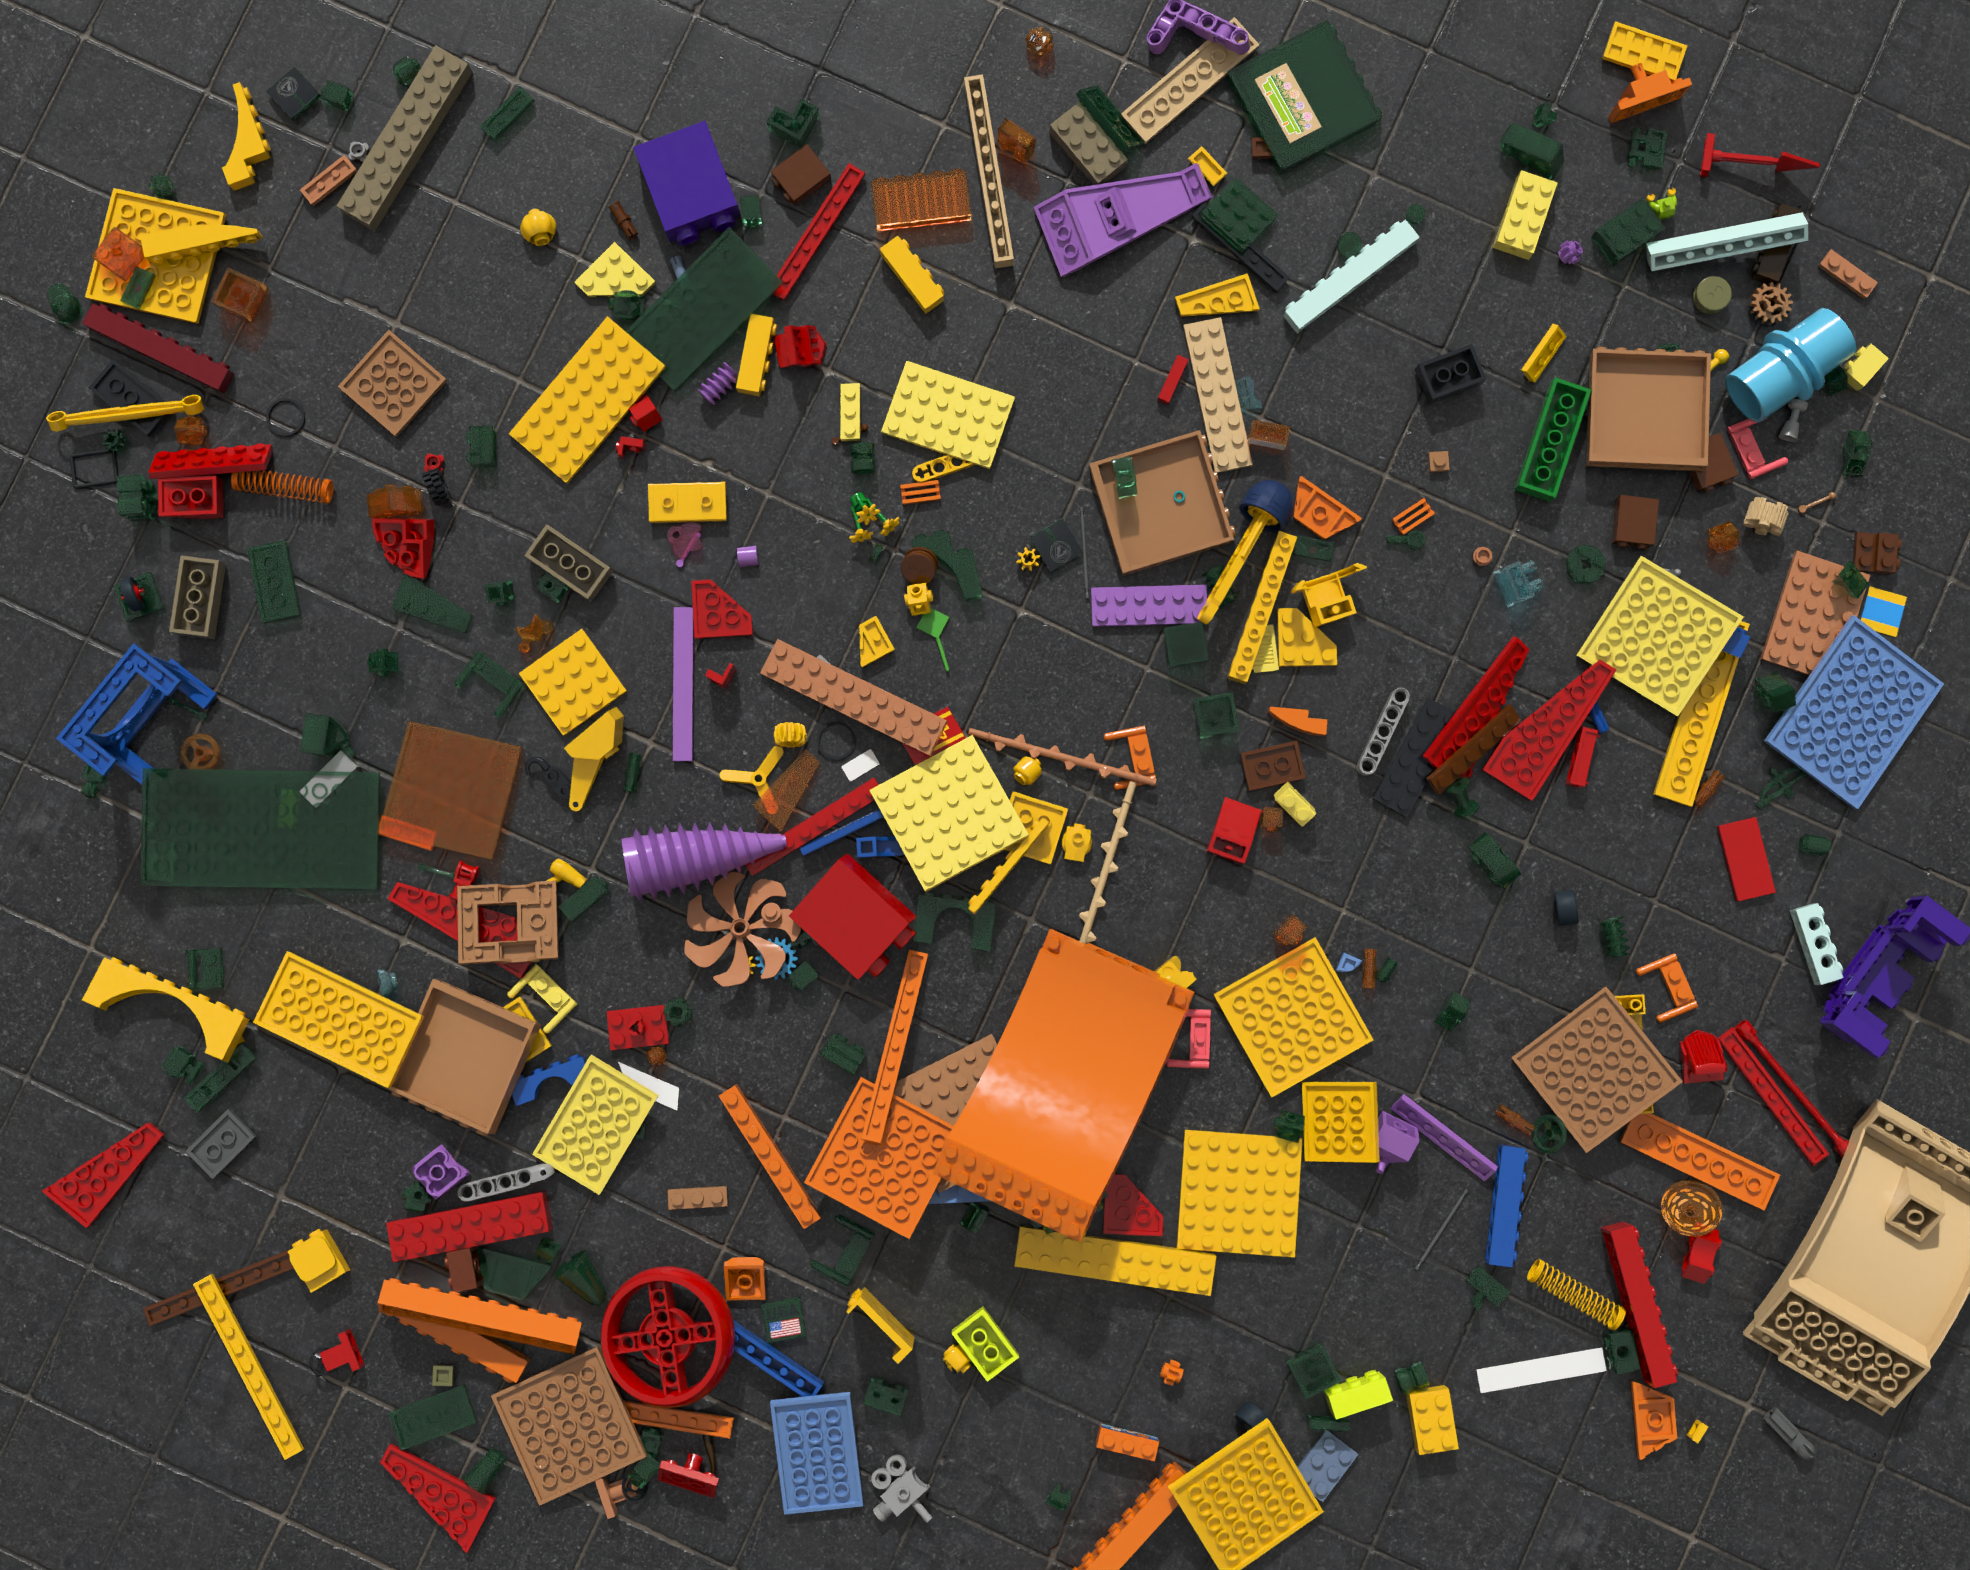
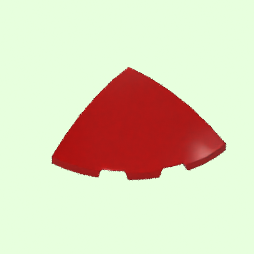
M372 518L376 542L380 543L385 553L383 555L392 565H397L404 570L403 573L409 576L426 578L432 557L435 519Z

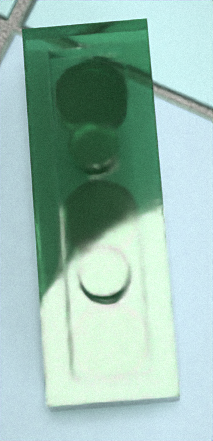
M519 86L480 127L490 138L496 141L535 101Z

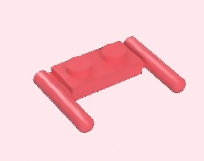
M1748 418L1727 427V431L1730 434L1745 471H1747L1748 478L1751 480L1788 464V459L1783 457L1765 465V460L1750 428H1748L1758 422Z
M1189 1009L1186 1017H1191L1189 1060L1169 1059L1166 1066L1209 1069L1211 1010Z

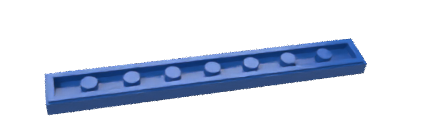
M880 809L875 810L800 847V850L805 856L884 816Z

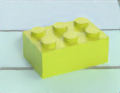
M984 1306L952 1329L951 1334L987 1382L1019 1358V1353Z
M1371 1370L1364 1373L1365 1376L1357 1378V1376L1347 1378L1345 1383L1338 1384V1382L1327 1385V1389H1323L1330 1413L1337 1420L1393 1401L1386 1378L1379 1371Z

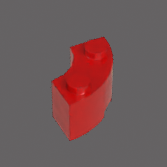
M1696 1223L1693 1229L1700 1228V1230L1692 1231L1691 1233L1693 1234H1690L1688 1239L1689 1251L1683 1258L1682 1277L1705 1284L1707 1279L1712 1277L1714 1273L1713 1261L1716 1251L1720 1249L1721 1239H1719V1230L1710 1228L1704 1233H1699L1709 1227L1701 1228L1703 1225Z

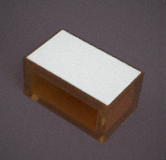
M1253 419L1250 424L1247 442L1249 444L1285 450L1288 443L1290 426Z

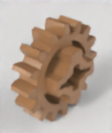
M1770 282L1768 286L1764 283L1760 288L1754 290L1755 294L1750 296V299L1754 300L1749 303V306L1754 308L1750 313H1756L1755 319L1761 318L1762 324L1768 321L1769 325H1772L1774 321L1778 324L1782 319L1784 320L1788 317L1787 313L1792 310L1788 307L1793 304V301L1788 300L1791 294L1785 293L1786 287L1780 289L1781 284L1779 283L1775 287L1773 282ZM1773 312H1775V313L1780 312V313L1777 314V315H1771Z

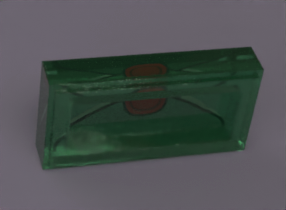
M136 266L120 301L140 310L156 275Z
M1296 535L1297 539L1292 555L1331 562L1335 542Z

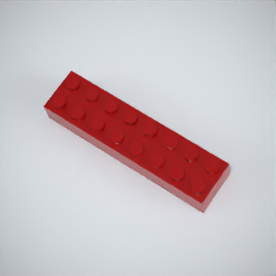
M546 1190L393 1220L386 1223L393 1262L553 1230Z
M1626 1222L1601 1227L1623 1308L1626 1309L1625 1317L1643 1382L1653 1388L1676 1383L1678 1371L1675 1364H1672L1670 1356H1673L1670 1345L1666 1343L1665 1337L1667 1332L1665 1326L1661 1325L1659 1317H1662L1659 1306L1655 1304L1656 1292L1654 1287L1650 1286L1648 1278H1651V1275L1643 1261L1645 1259L1644 1250L1642 1247H1639V1232L1636 1227L1634 1228V1225Z

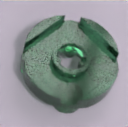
M1583 544L1573 549L1566 558L1567 573L1577 583H1592L1598 580L1605 571L1606 558L1594 546ZM1588 560L1590 568L1583 569L1581 561Z

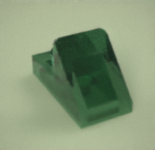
M1848 561L1832 581L1834 584L1844 586L1851 597L1859 599L1869 585L1852 561Z

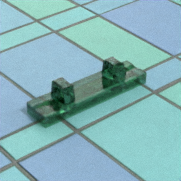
M241 1044L233 1052L228 1063L223 1061L184 1099L196 1112H200L253 1063L257 1057L245 1044ZM231 1064H234L235 1066H237L238 1069L235 1070V1069L231 1066Z

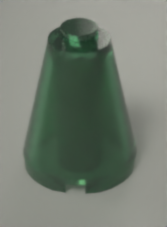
M581 1250L571 1257L572 1260L568 1263L564 1262L554 1275L558 1281L591 1306L595 1304L599 1306L606 1300L607 1291L589 1254L585 1250Z

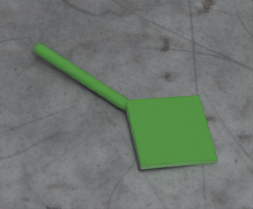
M931 608V613L923 614L916 628L936 638L945 670L948 672L949 666L939 636L949 617Z

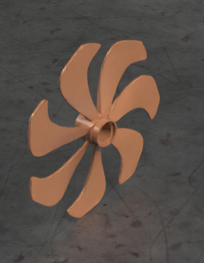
M738 872L728 873L727 881L724 877L718 880L713 887V894L722 908L734 919L732 923L719 920L706 913L702 906L701 895L693 898L689 902L687 910V923L690 928L700 932L731 930V932L718 941L706 946H697L686 940L684 948L686 956L699 967H710L722 956L732 940L736 938L735 954L730 968L727 972L714 976L713 979L723 987L740 985L746 982L750 976L749 959L743 940L748 939L760 951L765 961V968L761 979L775 977L785 962L786 954L780 946L752 935V929H781L788 933L792 942H795L801 932V928L789 917L792 913L790 909H781V916L775 922H767L762 918L750 925L748 921L757 908L768 898L774 896L786 897V891L781 883L767 879L756 881L751 888L745 916L742 919L739 918L736 909L734 891L745 875ZM745 926L743 932L737 933L738 927Z

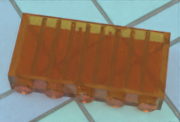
M957 168L952 169L950 172L934 171L926 175L915 173L913 176L908 177L897 175L891 179L879 177L871 181L877 231L971 220L966 170Z

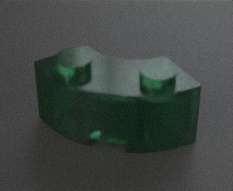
M1486 832L1468 846L1471 852L1470 858L1476 864L1480 863L1489 874L1488 879L1494 885L1498 884L1504 889L1521 875L1512 859L1502 852L1501 846Z

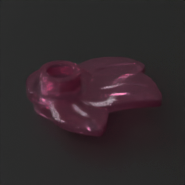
M686 522L681 527L673 526L668 530L667 539L673 544V552L676 556L686 559L688 551H697L703 548L700 539L696 535L700 532L701 525L695 522ZM675 532H679L680 536L677 539L673 537V534Z

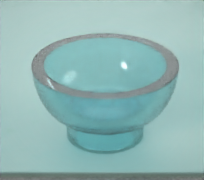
M383 969L376 970L380 992L383 997H386L392 992L393 988L398 987L395 973H389Z

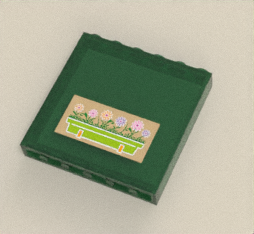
M1328 20L1227 71L1226 80L1258 138H1262L1271 151L1272 158L1270 160L1279 176L1379 125L1382 119L1381 109L1374 104L1371 91L1367 90L1364 86L1362 75L1357 73L1353 59L1348 57L1345 44L1343 41H1339L1335 26L1331 25Z

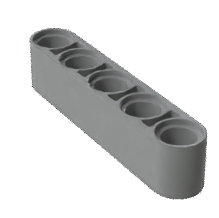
M1397 688L1389 695L1357 763L1356 768L1360 775L1368 776L1377 769L1409 701V692L1405 688ZM1399 692L1403 695V702H1398L1395 699L1396 693ZM1388 710L1395 712V719L1387 717ZM1380 727H1384L1387 730L1386 737H1382L1379 734L1378 730ZM1372 744L1379 747L1378 754H1373L1370 751ZM1363 762L1370 763L1371 770L1369 772L1363 770Z

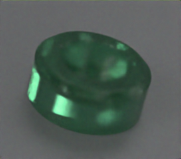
M1413 204L1409 206L1405 216L1409 223L1416 225L1423 221L1426 212L1423 206Z
M876 543L868 560L873 563L876 562L883 549L881 544Z

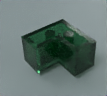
M804 99L800 100L793 114L775 106L766 122L768 130L802 148L820 116L819 108Z

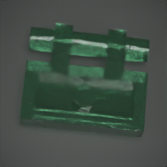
M1635 127L1630 139L1632 145L1631 150L1628 152L1629 166H1636L1637 159H1641V167L1661 170L1667 131L1648 128L1646 135L1641 134L1642 128ZM1639 143H1645L1644 151H1638Z

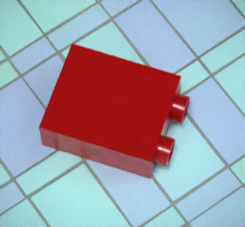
M849 854L837 860L789 915L794 922L857 980L867 972L876 978L891 962L884 955L888 948L894 944L901 950L916 934L909 925L917 916Z

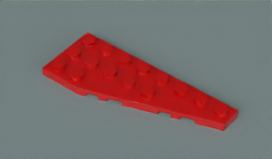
M1602 660L1596 661L1508 732L1500 740L1482 770L1525 798L1533 801L1616 672V669Z

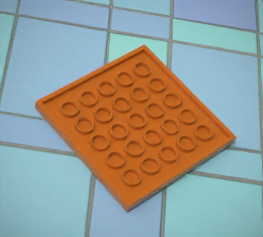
M860 1077L804 1183L910 1240L942 1179L934 1175L933 1171L945 1140L954 1126L893 1094L881 1144L861 1140L875 1084Z

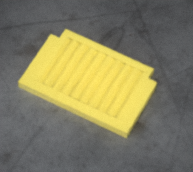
M1273 625L1266 626L1252 667L1254 673L1279 670Z

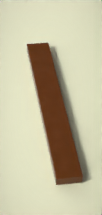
M289 1250L217 1278L216 1280L224 1296L294 1269L290 1262ZM192 1288L145 1307L143 1310L149 1327L201 1307L203 1303L196 1289Z

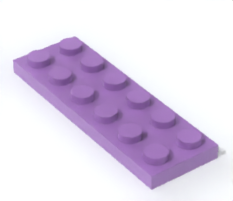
M1207 585L1091 588L1092 627L1203 624L1197 620V617L1207 601Z

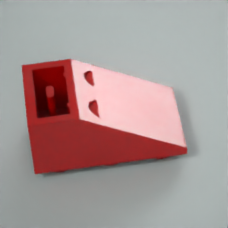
M1225 797L1205 852L1241 865L1245 864L1261 810Z

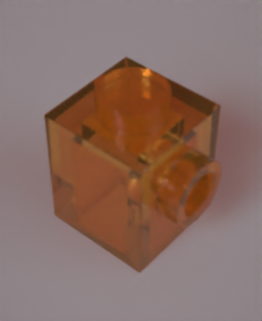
M1261 808L1260 828H1266L1267 832H1277V829H1281L1283 826V808Z

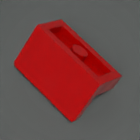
M729 663L723 676L708 669L705 676L709 681L727 689L737 668Z

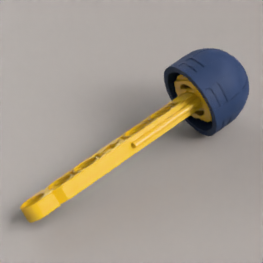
M1274 480L1258 482L1248 490L1241 502L1239 510L1251 523L1197 617V620L1207 625L1214 617L1262 530L1278 533V531L1284 530L1293 513V497L1289 489L1282 483Z

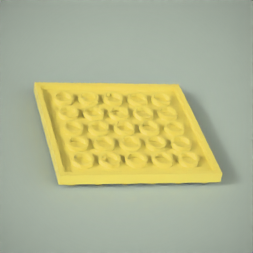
M1640 556L1577 653V656L1592 665L1596 661L1602 660L1616 669L1612 676L1613 678L1679 716L1744 616Z
M973 735L870 790L925 892L1029 836Z

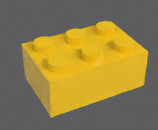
M1445 1385L1406 1391L1415 1451L1419 1455L1459 1449L1449 1389Z

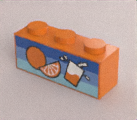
M1105 1424L1099 1425L1096 1438L1097 1448L1150 1461H1155L1159 1445L1158 1437Z

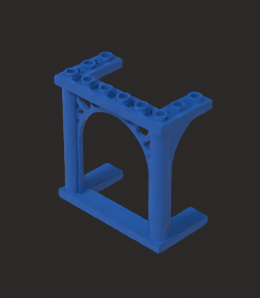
M133 643L56 739L102 776H107L116 764L141 785L145 786L157 770L127 746L166 698L171 697L177 688L203 709H207L218 694L171 658L168 662L157 658ZM138 673L151 683L113 730L105 734L91 732Z

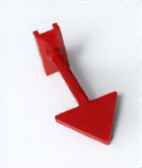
M1707 133L1700 177H1708L1712 162L1728 161L1776 165L1775 172L1820 168V163L1786 152H1781L1779 158L1714 150L1715 134Z

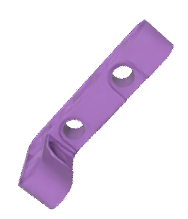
M1170 0L1147 35L1148 46L1153 54L1163 53L1177 28L1180 27L1190 29L1195 34L1213 43L1217 42L1238 54H1245L1250 49L1247 31L1183 0Z

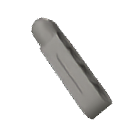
M542 1163L475 1180L461 1185L458 1189V1196L462 1201H472L526 1187L534 1182L549 1178L555 1173L552 1165ZM523 1172L529 1173V1182L522 1180ZM504 1177H508L511 1180L509 1187L503 1185L502 1180ZM485 1182H489L492 1185L490 1192L484 1190L483 1185ZM466 1187L472 1189L473 1194L471 1197L465 1195L464 1190Z

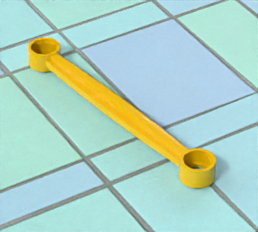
M190 395L182 399V401L114 407L67 415L63 411H56L49 414L46 419L50 429L57 432L65 430L70 425L131 420L185 412L187 415H196L204 410V406L199 395Z

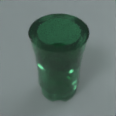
M492 1447L476 1466L463 1477L464 1481L475 1491L485 1495L507 1458L500 1451Z

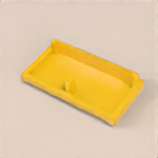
M726 482L648 484L650 523L727 521Z

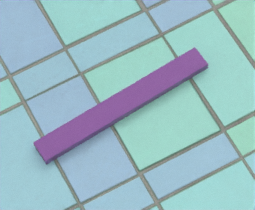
M674 607V762L693 761V607Z

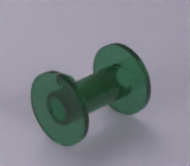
M1465 777L1458 778L1446 789L1447 793L1455 794L1459 806L1455 809L1457 817L1471 816L1480 807L1478 802L1469 799L1466 789L1470 785V780Z

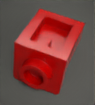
M621 436L620 442L617 441L616 453H618L620 459H625L626 448L630 452L639 453L640 450L645 451L646 442L643 439Z

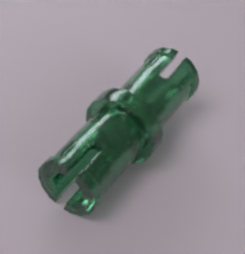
M629 753L628 767L625 769L626 780L623 790L625 792L636 793L637 779L641 773L639 766L642 754Z

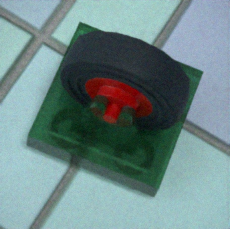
M151 572L134 578H124L120 583L113 585L127 622L165 609Z

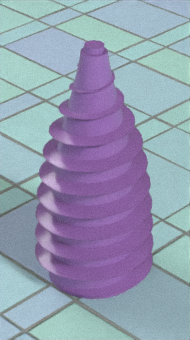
M694 822L692 831H685L679 823L677 832H670L667 826L664 825L663 832L657 834L650 826L648 835H640L635 828L633 837L621 838L631 897L636 896L640 903L643 894L650 893L656 901L658 891L663 890L670 898L672 889L679 887L682 893L685 894L686 886L692 883L699 891L700 883L705 879L713 886L715 877L720 874L727 881L729 871L736 868L741 874L743 865L749 862L754 865V860L763 856L767 857L768 854L787 847L785 835L757 833L756 831L754 833L743 832L741 827H739L737 832L729 831L725 823L722 831L714 830L710 822L707 830H699Z

